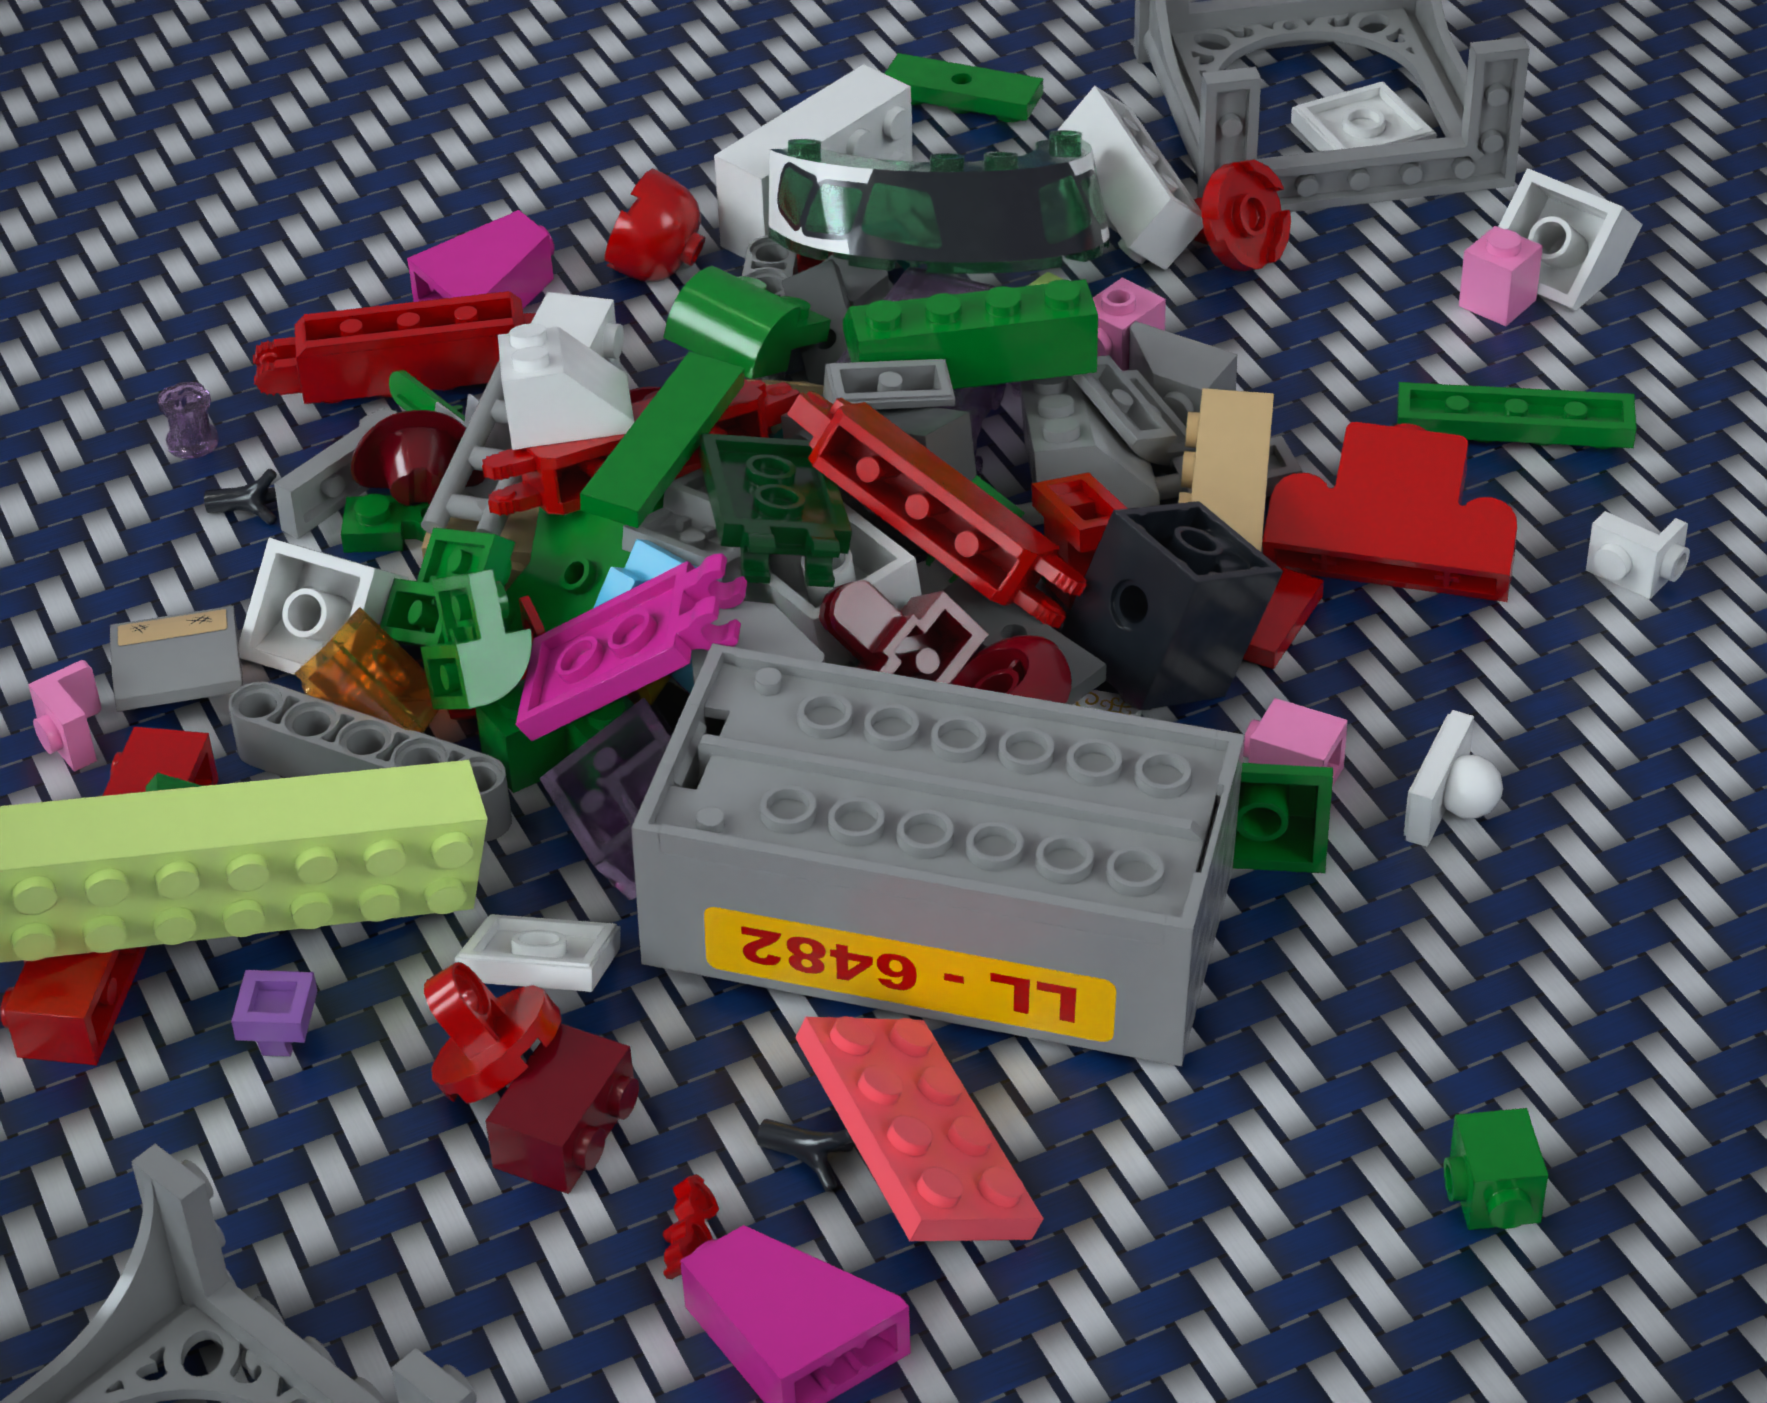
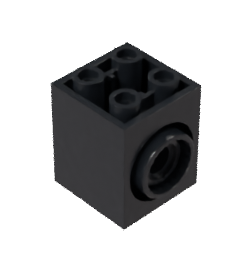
M1200 501L1113 510L1084 577L1087 580V586L1080 597L1076 595L1061 634L1106 664V681L1119 691L1120 698L1126 704L1140 711L1225 697L1281 578L1283 570Z

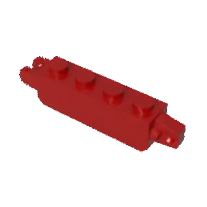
M510 291L304 314L294 325L295 337L274 339L272 342L268 340L267 342L261 341L260 345H256L255 354L253 355V363L257 365L254 385H257L260 392L266 393L267 396L269 394L274 396L276 393L280 395L302 393L304 404L319 402L337 403L345 399L371 396L391 397L389 378L393 372L399 370L408 372L430 390H450L458 386L488 383L500 359L498 335L507 334L516 326L530 324L536 313H523L522 299Z
M744 379V386L708 434L769 438L768 434L772 433L771 427L781 423V415L789 412L800 392L797 389L793 390L790 384L786 382L766 386V383L762 382V380L747 381ZM653 398L632 403L634 422ZM625 434L515 450L511 448L498 454L486 456L485 459H482L484 478L495 481L522 475V482L488 494L490 513L507 516L508 514L523 512L539 506L548 514L565 515L580 510L581 491ZM699 447L675 479L701 468L698 456Z
M809 391L806 394L802 392L798 395L787 415L813 436L809 443L813 451L808 459L814 468L989 600L1003 606L1015 603L1043 624L1059 629L1066 618V612L1059 604L1035 587L1040 578L1043 576L1051 583H1054L1060 590L1079 597L1087 586V580L1084 576L1056 555L1060 549L1059 546L866 402L851 404L840 397L832 404L815 391Z

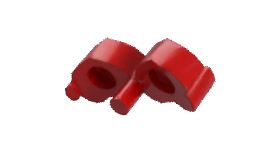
M697 1174L687 1177L673 1187V1192L677 1198L674 1211L679 1221L663 1231L664 1239L671 1243L664 1252V1262L667 1268L663 1271V1275L667 1279L672 1280L682 1275L680 1260L692 1254L703 1243L713 1240L705 1222L717 1214L719 1206L713 1193L704 1183V1179Z

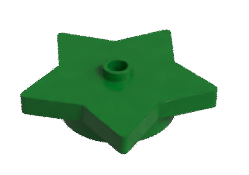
M664 494L650 513L663 508ZM540 507L530 563L506 591L509 607L517 609L516 615L507 631L523 629L519 598L529 595L545 632L593 609L610 567L625 568L631 552L622 549L623 526L625 524L581 510L565 515L548 514Z

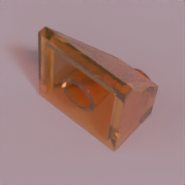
M361 607L350 615L294 673L302 681V688L305 694L382 719L404 730L423 733L439 711L433 709L425 670Z

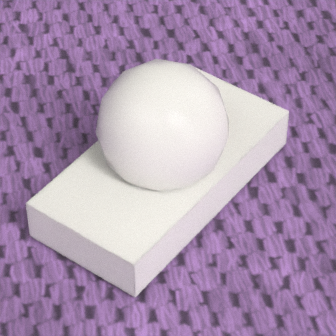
M1454 710L1447 714L1408 791L1404 826L1405 841L1428 847L1446 809L1460 818H1479L1489 814L1498 805L1503 791L1500 772L1493 763L1482 756L1470 755L1474 716Z

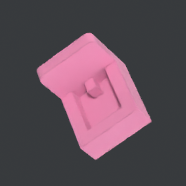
M80 660L28 684L37 717L33 720V724L44 749L49 754L57 751L74 772L96 762L97 758L87 718L101 711V703L93 670L85 660Z

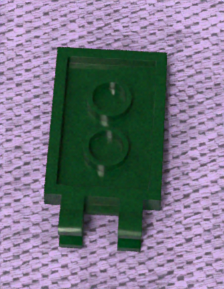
M701 433L698 456L720 545L740 547L741 576L749 583L770 584L769 554L805 556V582L807 586L834 587L833 558H839L840 554L849 553L852 529L838 485L814 468L808 459L813 451V448L809 446L810 441Z

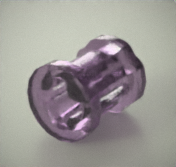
M180 382L165 388L159 394L157 402L159 410L167 417L170 431L166 436V444L169 452L175 457L183 459H195L212 452L218 445L219 437L216 428L209 422L207 412L211 404L209 391L202 384L196 382Z

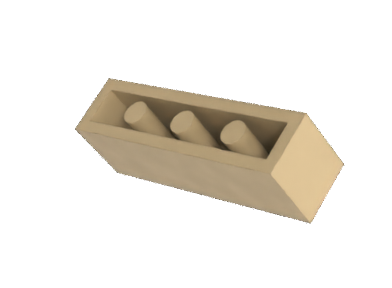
M1202 388L1200 412L1188 411L1185 447L1196 448V452L1184 451L1181 487L1192 488V492H1180L1178 503L1200 501L1261 552L1274 394Z

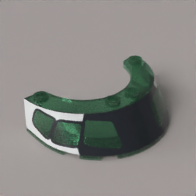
M1050 131L1049 140L1036 142L1035 150L1022 156L1012 152L984 153V161L964 162L963 155L950 153L930 155V162L858 157L821 149V141L815 139L788 140V148L769 149V238L784 248L802 256L816 260L828 259V251L833 252V257L849 260L848 266L891 271L896 268V260H906V263H910L911 267L927 264V273L989 274L1062 267L1063 255L1069 260L1087 262L1103 255V248H1109L1110 235L1092 147L1082 139V133L1078 131Z

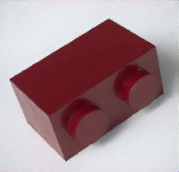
M560 1023L551 1043L547 1048L541 1042L526 1062L528 1068L513 1080L485 1122L493 1168L569 1194L584 1170H592L599 1162L606 1138L619 1119L624 1120L631 1114L638 1098L639 1082L634 1078L630 1046Z

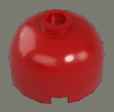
M652 168L642 176L632 190L631 195L638 199L633 203L628 213L621 210L611 232L605 252V261L608 262L606 266L640 281H661L675 274L683 263L692 266L698 259L706 239L705 236L698 233L701 223V212L699 204L691 192L673 178Z

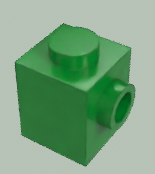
M1527 1108L1457 1114L1454 1117L1450 1157L1444 1159V1181L1449 1200L1451 1202L1460 1201L1468 1230L1496 1227L1511 1229L1521 1225L1541 1223L1548 1173Z

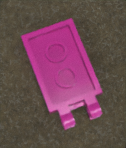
M723 553L708 556L697 568L689 561H686L534 638L515 725L531 741H534L690 664L692 650L703 649L709 651L712 643L731 647L736 646L739 641L741 623L737 619L721 626L711 623L718 619L719 608L729 609L743 602L747 580L741 576L729 583L717 581L725 575L727 558Z

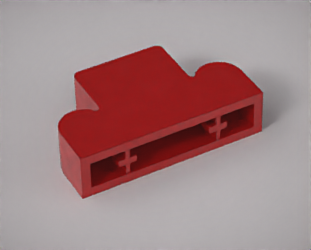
M1352 422L1346 427L1336 485L1333 488H1328L1326 482L1310 473H1293L1284 477L1275 485L1270 498L1262 547L1263 554L1277 566L1306 575L1508 602L1515 559L1517 517L1510 506L1502 500L1492 497H1478L1467 502L1464 506L1461 505L1467 472L1468 441L1464 436L1426 431L1418 425L1408 423L1397 424L1393 427Z

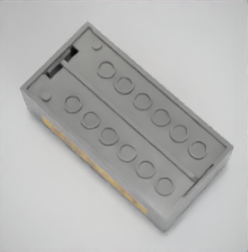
M712 643L631 828L641 964L1182 1067L1233 870L1245 734Z

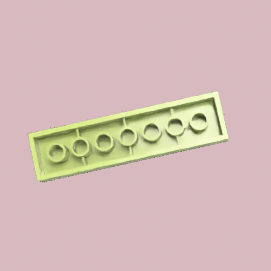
M451 761L0 806V963L21 960L36 961L47 957L91 952L106 953L117 949L161 944L177 945L188 941L232 936L246 937L258 933L293 929H316L322 926L364 921L379 922L390 918L434 913L448 914L454 911L474 909L488 819L470 761Z

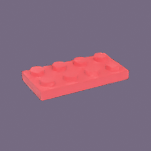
M849 1016L840 1018L805 1017L795 1039L909 1241L1032 1240L1044 1218L924 1020L910 1018H854Z

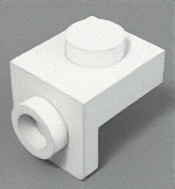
M1605 511L1592 523L1586 571L1651 599L1668 581L1675 582L1682 575L1688 563L1690 550L1684 547L1688 523L1675 518L1658 535Z

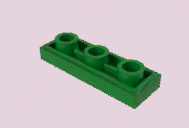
M901 53L896 55L884 73L911 86V105L926 103L947 107L950 111L959 114L970 112L996 116L1004 122L1027 121L1043 95V78Z

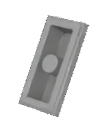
M946 359L829 363L825 365L823 395L832 404H834L837 398L841 397L851 404L866 402L874 409L955 406V396Z

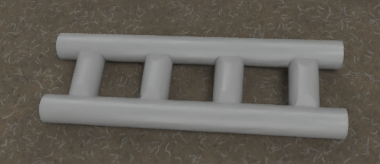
M500 359L421 522V527L430 534L433 527L445 529L452 517L479 521L475 532L500 536L510 514L499 516L498 514L490 513L488 498L462 495L472 471H483L482 459L504 451L502 449L484 447L495 423L508 424L501 381ZM522 475L499 480L494 491L522 482Z

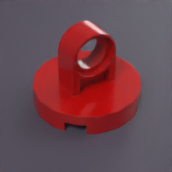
M1255 159L1223 164L1212 173L1204 189L1203 197L1194 199L1201 210L1203 228L1193 240L1210 245L1212 252L1224 266L1238 272L1261 269L1267 263L1276 262L1282 256L1289 241L1291 226L1290 209L1281 211L1280 199L1276 192L1284 190L1281 180L1269 166Z
M455 962L427 979L424 983V995L430 1011L450 1036L432 1065V1080L452 1102H455L458 1094L466 1104L477 1102L496 1093L519 1077L528 1068V1065L520 1056L532 1046L537 1038L547 1048L554 1039L561 1023L560 1009L543 989L535 985L516 988L496 998L477 974L462 962Z

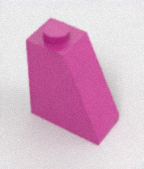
M517 210L408 257L413 301L510 291L522 299V307L524 309L554 279L551 259L555 251L553 240L545 227L537 225L524 213Z
M745 1225L719 1239L703 1243L692 1254L680 1260L685 1308L764 1403H827L911 1353L909 1306L900 1296Z

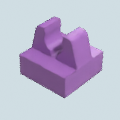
M245 970L231 1020L235 1040L256 1041L263 1056L291 1057L293 1051L291 1042L304 1043L318 991L314 972Z

